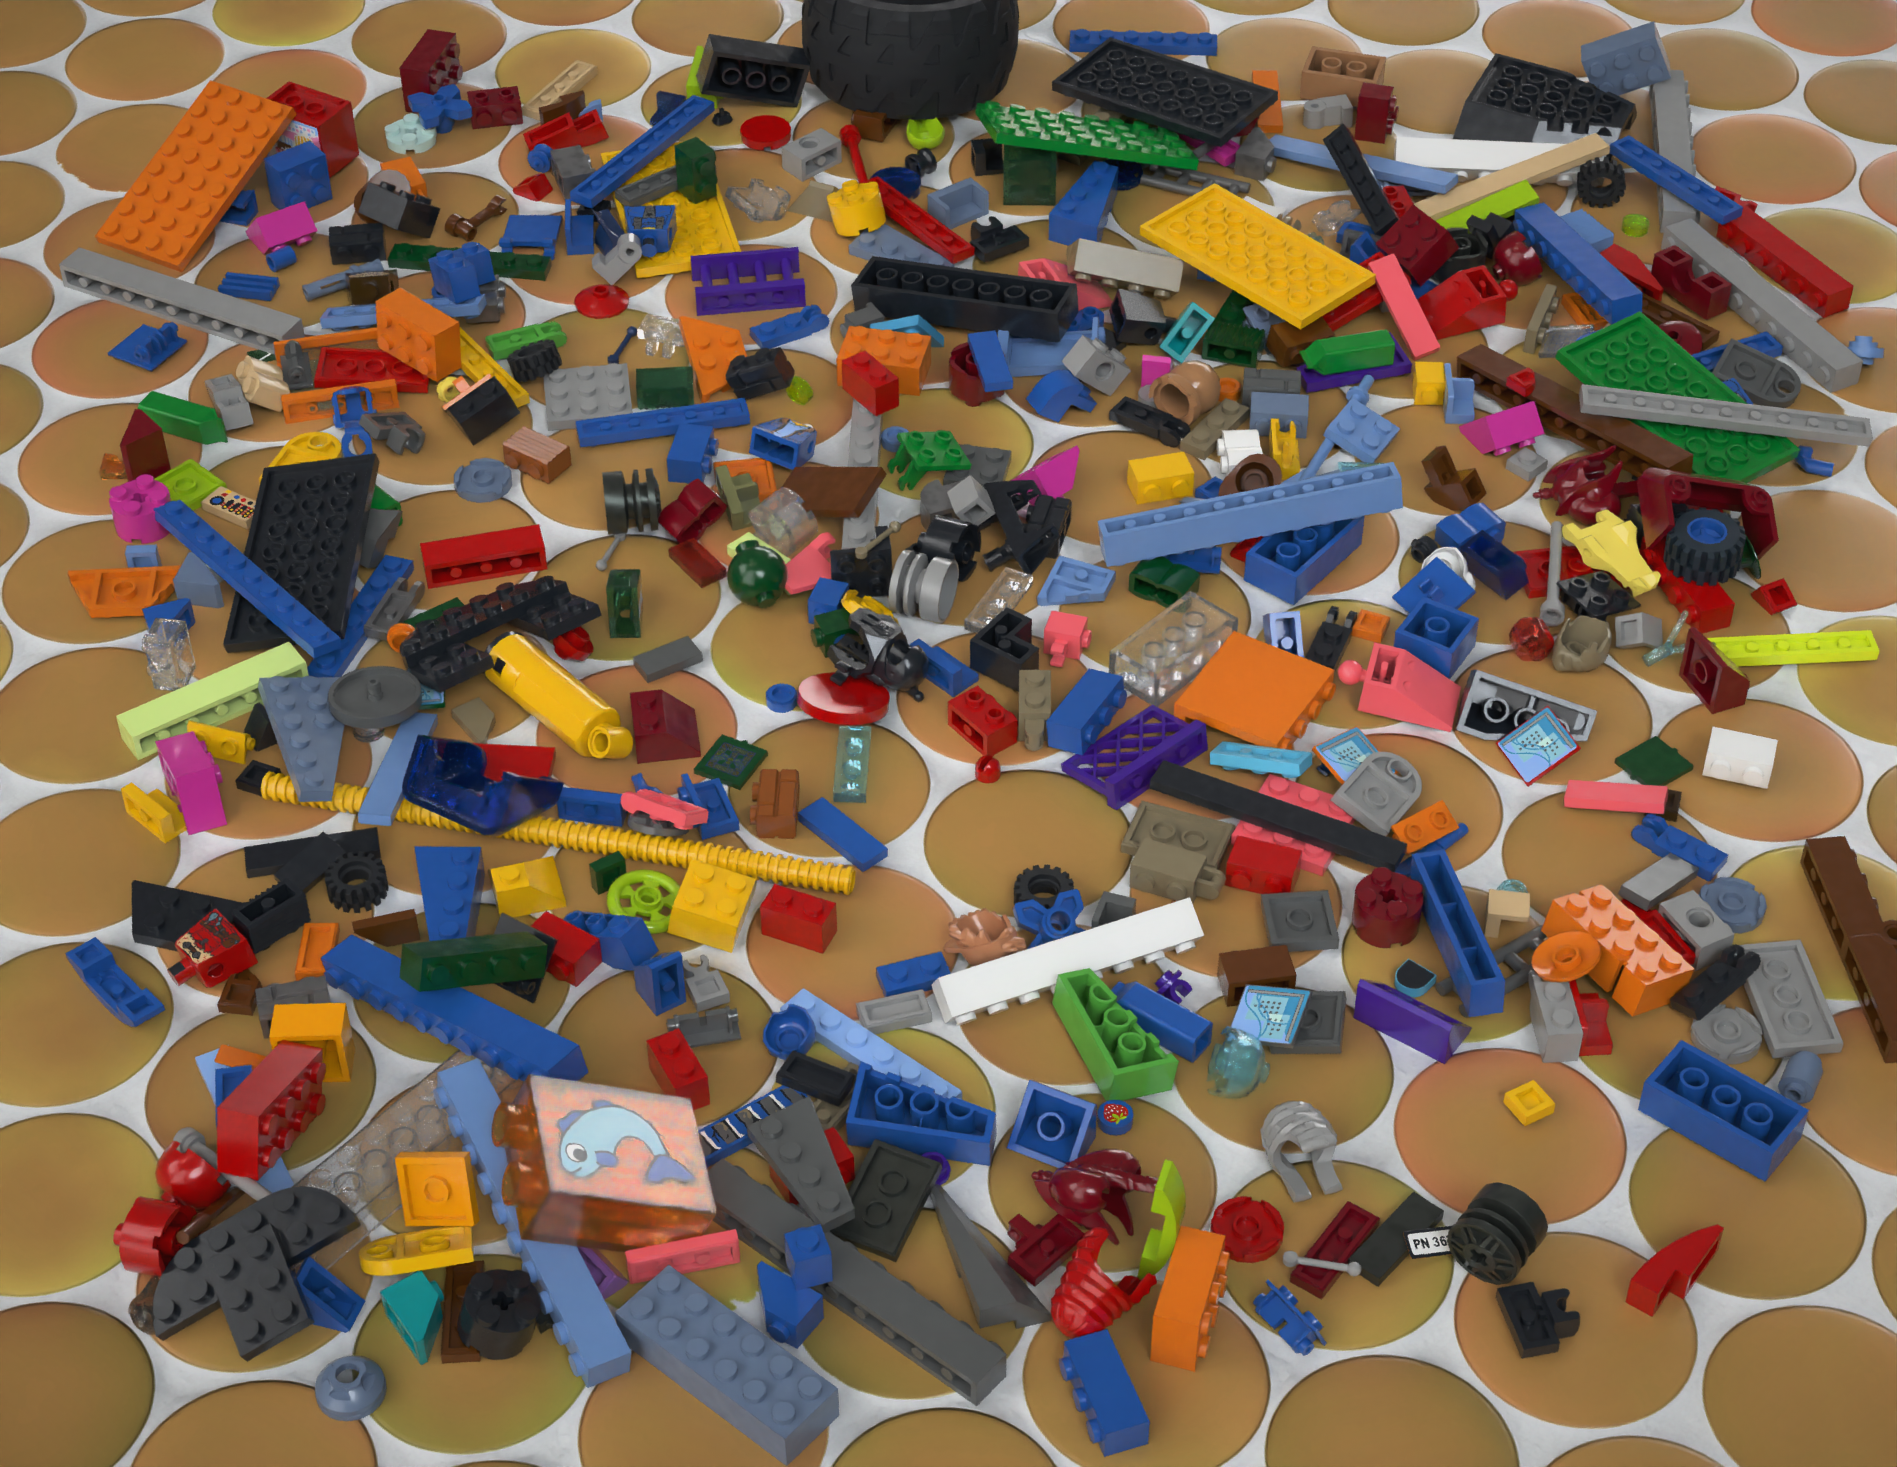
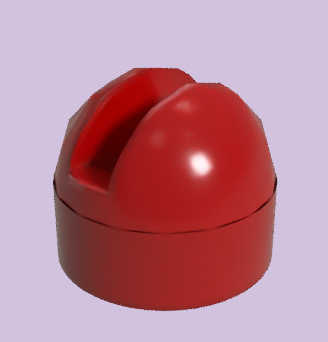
M990 755L980 757L975 765L976 779L987 784L998 781L1001 776L999 761Z

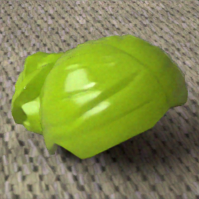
M937 117L935 119H909L907 138L914 148L919 150L922 148L934 149L942 143L945 130Z

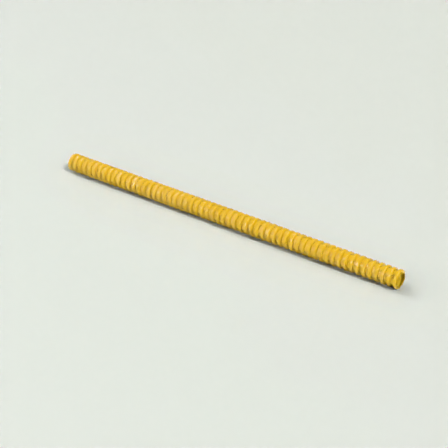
M268 771L261 783V794L264 800L272 799L276 802L282 800L283 803L291 802L294 805L301 803L302 806L311 805L312 808L320 806L321 809L327 810L330 808L331 811L339 809L340 812L346 813L349 811L350 814H357L370 787L362 789L361 786L355 785L352 787L351 784L342 785L339 782H335L332 801L299 802L289 774L285 776L283 773L275 774ZM407 793L395 816L398 822H405L407 820L410 824L416 822L418 825H424L426 823L428 827H433L436 824V827L440 829L446 827L447 830H453L455 828L459 832L465 829L466 833H473L475 831L477 835L484 833L489 837L494 834L496 838L504 836L507 840H511L514 837L515 841L524 839L526 843H531L533 840L538 845L542 842L545 846L553 844L556 848H560L563 845L564 849L573 847L574 851L583 849L587 853L593 850L594 854L602 852L605 856L619 851L625 859L632 857L633 860L639 861L642 858L643 862L652 860L654 864H659L662 861L663 865L669 866L672 863L673 867L682 865L684 869H688L691 860L695 859L749 877L752 876L756 880L762 878L764 882H769L771 879L775 884H779L780 881L783 882V885L793 883L794 887H799L802 884L803 888L809 889L810 886H813L814 890L823 888L824 892H829L832 889L836 894L843 891L844 895H850L856 879L854 866L844 868L843 864H838L835 867L834 863L828 862L827 865H824L823 861L814 863L813 859H808L805 862L801 857L794 860L793 856L784 858L782 854L774 857L773 853L768 852L764 855L763 851H757L755 854L751 849H748L746 852H744L743 848L734 850L733 846H727L725 849L721 844L714 847L713 843L704 845L702 841H697L694 844L693 840L688 839L684 842L683 838H677L675 841L671 836H668L666 839H664V836L654 837V835L649 834L645 836L641 832L635 834L633 830L625 832L622 828H618L615 831L614 827H607L605 829L603 825L595 827L591 823H588L587 826H585L584 822L575 824L573 820H568L567 823L564 819L556 821L554 817H549L546 820L545 816L539 815L537 818L535 814L526 816L524 812H519L517 815L515 811L507 813L505 809H500L497 812V809L493 807L487 809L486 806H480L478 808L474 804L468 807L467 803H460L458 805L456 801L449 803L443 799L439 802L437 798L429 800L425 796L419 798L418 795H412L410 797Z

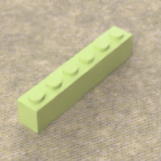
M286 642L117 715L121 738L137 760L143 759L158 752L155 741L187 733L189 720L216 727L252 711L256 703L264 706L258 690L259 678L309 676L306 661L290 642Z

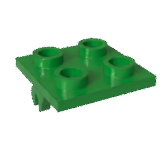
M945 430L898 433L897 439L901 445L895 457L887 465L888 470L893 474L896 466L897 471L902 473L910 463L905 475L898 480V486L901 491L904 490L906 483H908V489L912 490L928 471L969 470L972 466L951 431Z

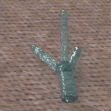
M1688 611L1682 612L1664 645L1642 656L1647 667L1674 653L1684 652L1685 643L1674 646L1672 644L1689 614Z

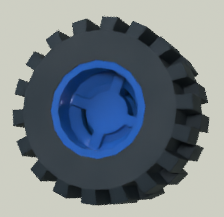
M1699 507L1698 510L1691 508L1687 509L1686 513H1678L1676 518H1674L1675 526L1668 532L1663 559L1664 562H1667V569L1669 571L1673 570L1675 577L1683 576V581L1690 583L1691 580L1697 581L1696 585L1703 586L1704 582H1708L1709 586L1716 585L1717 582L1723 584L1728 582V578H1734L1741 566L1746 535H1744L1745 529L1743 526H1740V522L1736 518H1731V515L1726 512L1721 513L1718 509L1709 510L1705 507Z

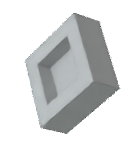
M1525 447L1507 459L1505 469L1529 482L1547 469L1548 460Z

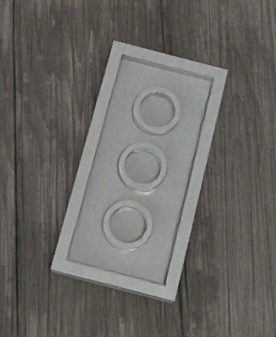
M1801 940L1739 945L1744 948L1745 955L1749 951H1753L1761 957L1759 969L1754 971L1743 985L1757 1021L1762 1026V1033L1772 1058L1791 1057L1799 1051H1809L1814 1054L1841 1052L1843 1040Z

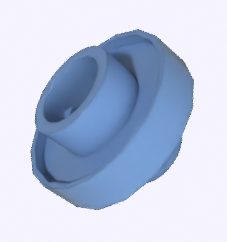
M1855 336V341H1849V347L1847 348L1862 359L1865 365H1873L1874 358H1884V348H1878V342H1872V336Z

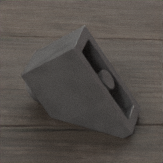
M1259 127L1253 128L1237 150L1234 174L1264 182L1269 173L1274 172L1277 159L1274 157V145Z

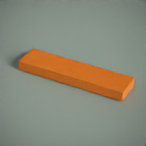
M1252 70V83L1278 91V100L1259 115L1256 126L1263 133H1283L1277 70Z

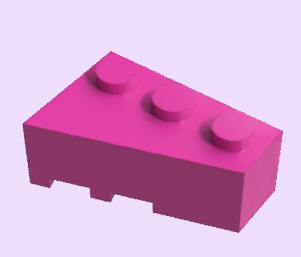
M191 731L155 741L163 774L172 796L176 795L180 802V805H177L180 813H183L188 835L227 825L218 784L223 783L222 775L218 764L214 763L211 752H208L204 740L199 741L195 733Z

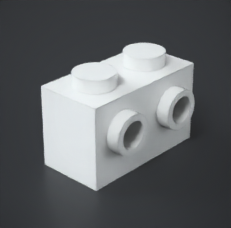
M1712 727L1702 775L1767 789L1778 740Z

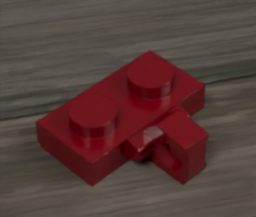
M1059 1213L1044 1226L1040 1224L1034 1226L1022 1215L1017 1214L1008 1222L1009 1229L1007 1235L1016 1242V1250L1008 1256V1265L1035 1287L1072 1256L1073 1252L1077 1249L1078 1240L1082 1239L1085 1233Z

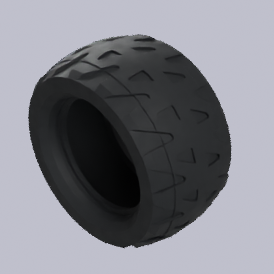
M803 0L802 45L808 62H810L811 79L829 99L853 111L858 109L870 113H886L887 118L920 120L949 117L974 110L977 103L985 104L986 101H991L1004 89L1018 48L1019 8L1017 0Z

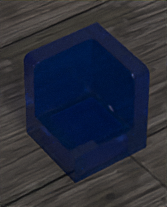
M658 91L656 94L657 111L651 117L650 125L654 126L685 102L686 96Z

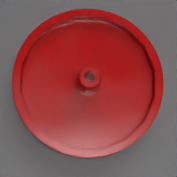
M836 672L821 673L806 678L799 685L797 699L799 707L806 714L824 722L839 725H864L882 719L889 710L890 695L884 686L874 684L867 678L854 679L852 676H849L846 682L839 686L830 680V677Z

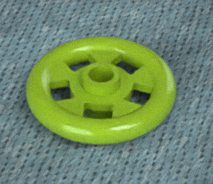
M647 869L630 871L619 876L611 884L607 893V906L611 915L636 917V914L651 917L650 921L643 920L650 934L663 933L668 931L671 913L668 916H664L660 912L663 906L672 909L681 886L670 876L658 871ZM636 883H643L636 891H633L630 886ZM658 888H664L669 892V895L663 897ZM629 898L631 907H622L620 899Z

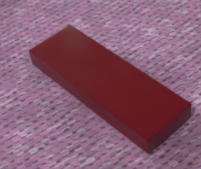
M1347 1201L1304 1257L1348 1264L1349 1258L1378 1228L1380 1218ZM1298 1264L1290 1274V1283L1322 1300L1344 1271Z

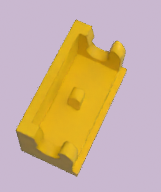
M1271 418L1269 456L1275 459L1280 466L1282 480H1287L1300 472L1296 425L1291 421L1289 424L1290 430L1281 432L1279 430V419Z

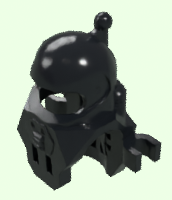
M859 608L853 612L848 619L849 626L858 632L860 636L847 633L838 643L829 646L827 655L835 665V668L838 669L830 677V680L841 686L849 676H852L854 679L867 678L878 686L887 685L896 691H905L913 696L916 702L923 701L924 694L918 690V686L926 678L929 669V660L923 649L919 645L912 648L909 646L902 628L890 615L877 614L868 608Z

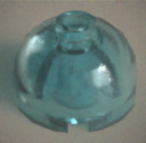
M1226 1026L1221 1032V1035L1226 1036L1223 1045L1215 1044L1208 1068L1207 1082L1214 1080V1088L1207 1090L1211 1095L1236 1100L1247 1097L1256 1090L1259 1083L1264 1084L1266 1082L1270 1064L1265 1062L1264 1048L1254 1035Z

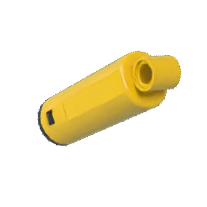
M515 631L505 632L488 645L485 653L492 656L495 667L483 672L484 676L575 752L584 757L621 759L630 754L633 747V738L627 728L621 727L620 715L617 711L524 635Z

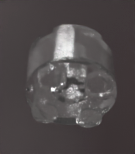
M785 487L774 491L748 513L753 528L756 531L753 535L787 557L797 551L818 532V524L811 510L806 512L801 506L805 501L797 493Z

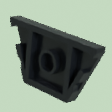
M133 880L131 883L133 939L135 943L177 951L175 947L176 940L211 911L217 909L233 924L232 909H237L238 905L243 906L244 903Z

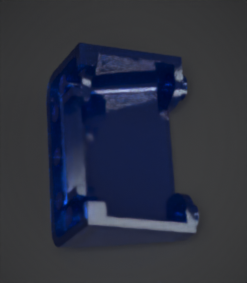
M418 734L403 779L402 791L405 798L413 804L483 835L499 836L555 806L560 798L564 782L552 777H526L503 771L501 777L503 780L496 782L483 776L487 765V756L481 747L468 741Z

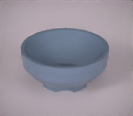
M357 1355L344 1356L332 1361L322 1369L315 1383V1397L318 1407L325 1415L338 1421H354L370 1415L381 1405L387 1392L386 1379L379 1365L370 1358ZM346 1369H354L359 1372L358 1377L353 1382L341 1383L337 1380V1376Z

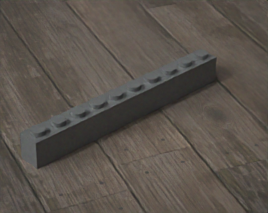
M722 1158L700 1177L697 1182L692 1184L694 1208L725 1230L736 1229L739 1240L790 1275L785 1259L784 1233L792 1232L801 1227H811L816 1224L812 1219L804 1215L797 1205L787 1203L778 1197L769 1186L761 1185L749 1177L743 1168L737 1165L733 1166ZM830 1231L824 1233L832 1253L833 1281L809 1288L822 1294L823 1299L975 1406H978L1006 1377L1007 1354L1004 1353L997 1343L993 1341L988 1342L975 1333L968 1323L958 1321L946 1313L939 1303L933 1300L929 1301L917 1293L910 1283L900 1281L888 1273L881 1263L871 1261L859 1253L852 1243L842 1241Z

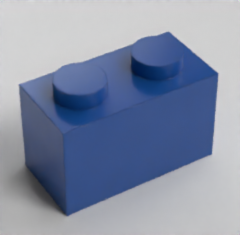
M679 424L667 456L668 482L689 484L697 478L704 482L706 474H710L712 471V457L717 456L719 440L714 438L713 426Z

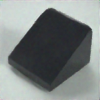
M256 703L244 733L250 734L251 738L255 739L254 750L261 751L277 744V740L266 709L262 704Z

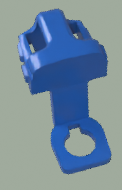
M351 386L344 387L333 393L332 406H334L335 412L333 422L336 428L345 427V434L341 441L344 457L359 456L351 453L349 450V443L353 439L352 435L359 434V439L363 440L366 445L365 452L360 455L373 454L371 437L359 424L362 414L377 413V410L373 409V399L369 388ZM361 391L366 393L368 411L362 409L359 393ZM339 394L345 395L347 413L342 415L340 414L337 398Z

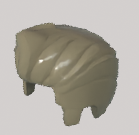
M1579 616L1572 622L1568 618L1554 642L1552 656L1554 668L1557 671L1588 672L1597 669L1605 662L1609 654L1612 639L1609 623L1589 616Z

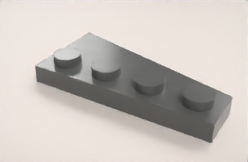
M810 1096L747 1126L748 1137L816 1225L821 1224L824 1233L855 1218V1208Z

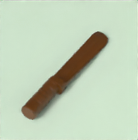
M237 1186L229 1188L222 1197L211 1203L204 1211L194 1215L191 1222L177 1232V1241L180 1244H188L206 1229L212 1220L238 1200L245 1192Z

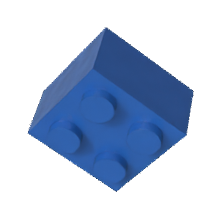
M311 141L264 158L271 203L279 210L304 201L307 208H311L333 199L326 154Z
M1422 597L1395 631L1394 647L1407 650L1451 679L1475 647L1479 618Z

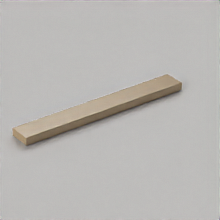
M1594 133L1452 188L1446 194L1440 193L1416 202L1414 205L1433 220H1437L1525 179L1531 185L1582 165L1588 160L1592 161L1596 157L1600 158L1610 154V146L1597 133Z

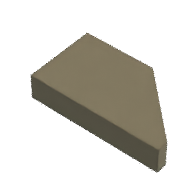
M479 697L451 709L452 718L475 743L487 744L488 736L493 731L496 723L495 714Z

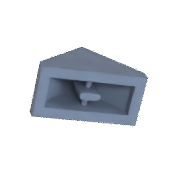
M189 552L173 579L177 600L188 598L191 600L192 605L218 609L224 607L219 582L203 561L193 552Z

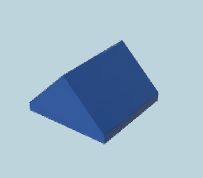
M1029 1080L1007 1149L1060 1169L1066 1165V1162H1071L1085 1155L1096 1138L1097 1104L1037 1081Z

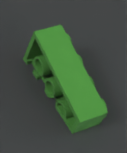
M1090 968L1058 974L1052 1004L1105 1101H1124L1172 1090L1179 1061L1172 1053L1166 1054L1159 1047L1160 1041L1152 1032L1147 1034L1137 1024L1138 1018L1130 1009L1125 1010L1116 1002L1117 996Z

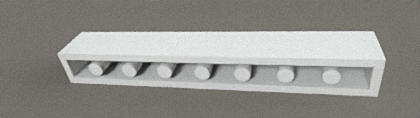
M1397 137L1394 147V160L1458 174V182H1464L1466 180H1476L1565 144ZM1606 155L1600 157V158H1599L1600 161H1603V160H1604V157H1606ZM1582 165L1533 183V185L1557 183L1559 186H1570L1577 184V174L1580 172ZM1605 177L1593 180L1591 185L1594 187L1602 185Z
M1189 897L939 977L931 986L945 1024L956 1021L957 1026L976 1020L975 1014L988 1011L989 1015H994L1009 1009L1008 1003L1017 1000L1020 1001L1021 1005L1028 1004L1040 999L1039 993L1051 990L1054 995L1058 974L1090 968L1100 979L1103 978L1102 973L1114 970L1115 974H1120L1133 969V963L1145 960L1146 964H1151L1164 959L1165 952L1174 949L1177 954L1196 948L1195 942L1202 938L1204 933Z

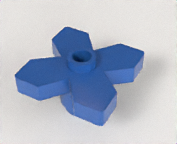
M455 84L440 87L434 95L419 92L407 96L408 105L413 112L419 113L422 126L425 129L436 127V132L440 134L450 132L453 129L455 120H463L473 116L472 107L468 101L461 100L460 90Z
M1078 889L1059 893L1053 907L1050 909H1046L1034 899L1018 902L1013 907L1017 926L1037 935L1027 949L1086 931L1077 927L1075 921L1084 908Z

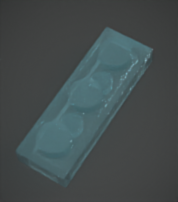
M839 726L833 789L834 802L866 803L872 736L871 726Z

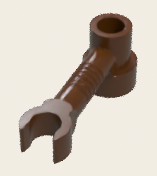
M500 195L494 196L485 209L470 219H465L456 213L450 215L445 223V231L454 237L460 236L467 241H472L477 234L476 227L490 217L502 215L506 212L507 209L502 207L501 204L507 199Z

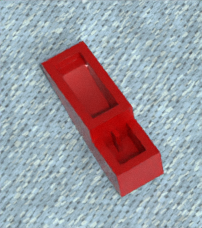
M596 109L574 120L568 112L523 134L530 151L537 144H546L553 150L577 145L585 147L609 138Z
M1716 1224L1697 1230L1677 1239L1658 1251L1631 1278L1625 1302L1653 1317L1669 1293L1684 1300L1717 1253L1724 1227Z

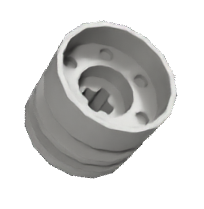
M911 550L902 551L894 566L890 581L889 609L898 614L904 611L907 616L915 615L919 609L922 619L938 623L945 622L953 607L957 592L959 568L956 560L936 556L928 563V557L924 553L916 555Z

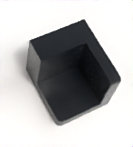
M992 138L971 140V164L975 176L1003 174L1006 172L1002 158V144L995 143Z

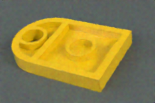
M303 433L289 440L268 467L343 458L341 444L335 436L328 433Z
M445 1226L396 1234L374 1240L363 1246L358 1253L361 1270L370 1275L389 1276L474 1262L472 1226Z

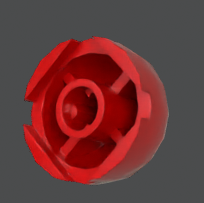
M173 1140L161 1155L156 1166V1182L164 1192L160 1198L164 1201L193 1207L196 1211L205 1210L211 1203L222 1197L231 1187V1184L227 1180L221 1185L217 1181L221 1175L220 1172H217L213 1166L189 1148L185 1153L176 1150L181 1143Z

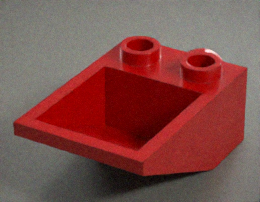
M1485 265L1458 271L1418 298L1417 301L1436 339L1440 340L1505 323L1506 302L1515 299L1518 294V286L1510 279L1502 280L1498 284Z

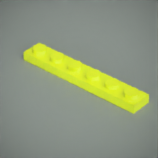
M1871 630L1707 638L1731 659L1737 667L1877 660L1879 655V648Z

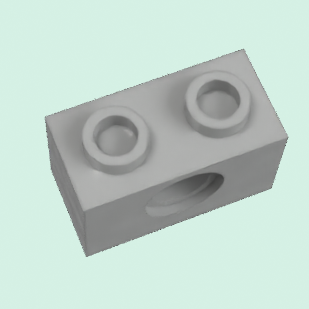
M822 128L782 146V168L802 182L842 162L841 140Z
M1084 335L1081 336L1062 360L1063 364L1076 378L1108 396L1113 394L1131 372V369L1124 363L1126 357L1115 348L1110 351L1098 338L1091 340Z
M1694 890L1660 903L1658 912L1695 953V962L1691 965L1695 971L1712 965L1717 960L1720 961L1723 951L1732 946L1735 934L1730 926L1724 923L1711 909L1710 905L1703 901Z

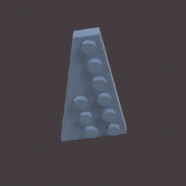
M274 676L271 678H259L258 690L299 802L332 801L345 724L336 720L331 714L328 692L332 684L340 677Z

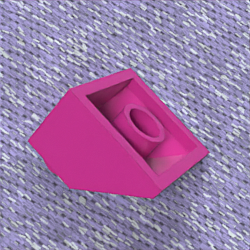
M1076 445L1044 460L1010 481L1034 480L1042 495L1053 496L1054 499L1057 497L1064 498L1063 494L1073 489L1080 450ZM1037 496L1029 500L1028 502L1034 505Z

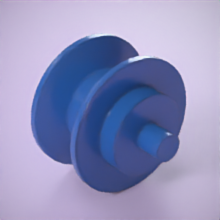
M537 144L528 153L527 159L530 166L538 172L545 173L549 171L552 166L550 150L553 149L546 144Z

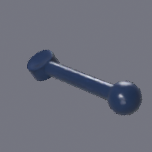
M630 326L627 329V335L616 352L608 356V364H619L620 354L631 337L637 335L636 327Z

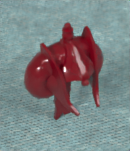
M1616 445L1600 452L1567 460L1555 466L1543 479L1544 483L1553 484L1552 488L1539 489L1538 492L1533 493L1535 499L1548 500L1554 498L1555 501H1558L1560 505L1556 511V516L1568 514L1574 520L1587 526L1597 524L1596 513L1605 509L1620 517V499L1632 496L1639 497L1637 480L1616 483L1622 469L1623 462L1621 460L1618 461L1607 475L1604 473L1607 467L1603 461L1614 452Z
M1103 1149L1085 1154L1071 1162H1066L1065 1166L1057 1169L1054 1173L1043 1170L1032 1173L1031 1177L1033 1180H1036L1034 1183L1039 1194L1053 1210L1063 1217L1076 1222L1078 1225L1085 1226L1087 1230L1096 1227L1107 1229L1109 1234L1107 1238L1115 1245H1119L1120 1242L1100 1211L1103 1209L1118 1217L1128 1235L1133 1236V1220L1125 1194L1133 1190L1154 1194L1158 1182L1157 1177L1152 1178L1148 1175L1146 1177L1141 1175L1139 1160L1131 1153L1118 1149Z

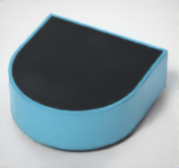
M1408 958L1397 969L1394 985L1396 990L1410 997H1420L1436 983L1437 975Z

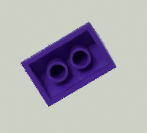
M1360 979L1357 985L1354 1019L1443 1064H1446L1472 1029V1027L1382 982Z

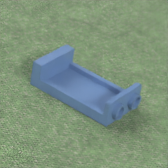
M1093 317L1092 330L1066 332L1060 342L1020 338L1019 336L1010 335L1009 331L998 330V340L1005 354L1012 377L1047 375L1056 370H1069L1062 360L1082 335L1091 340L1098 338L1103 343H1106L1105 327H1100L1099 317Z

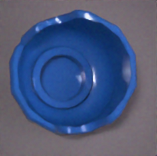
M789 1004L786 1010L772 1013L768 1024L763 1029V1043L769 1053L779 1059L786 1060L793 1050L806 1055L815 1043L816 1027L805 1008Z

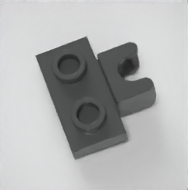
M406 412L362 414L359 424L368 432L370 437L376 440L388 439L386 444L399 455L403 454L404 447L418 454L425 441L426 434L421 430L422 426Z

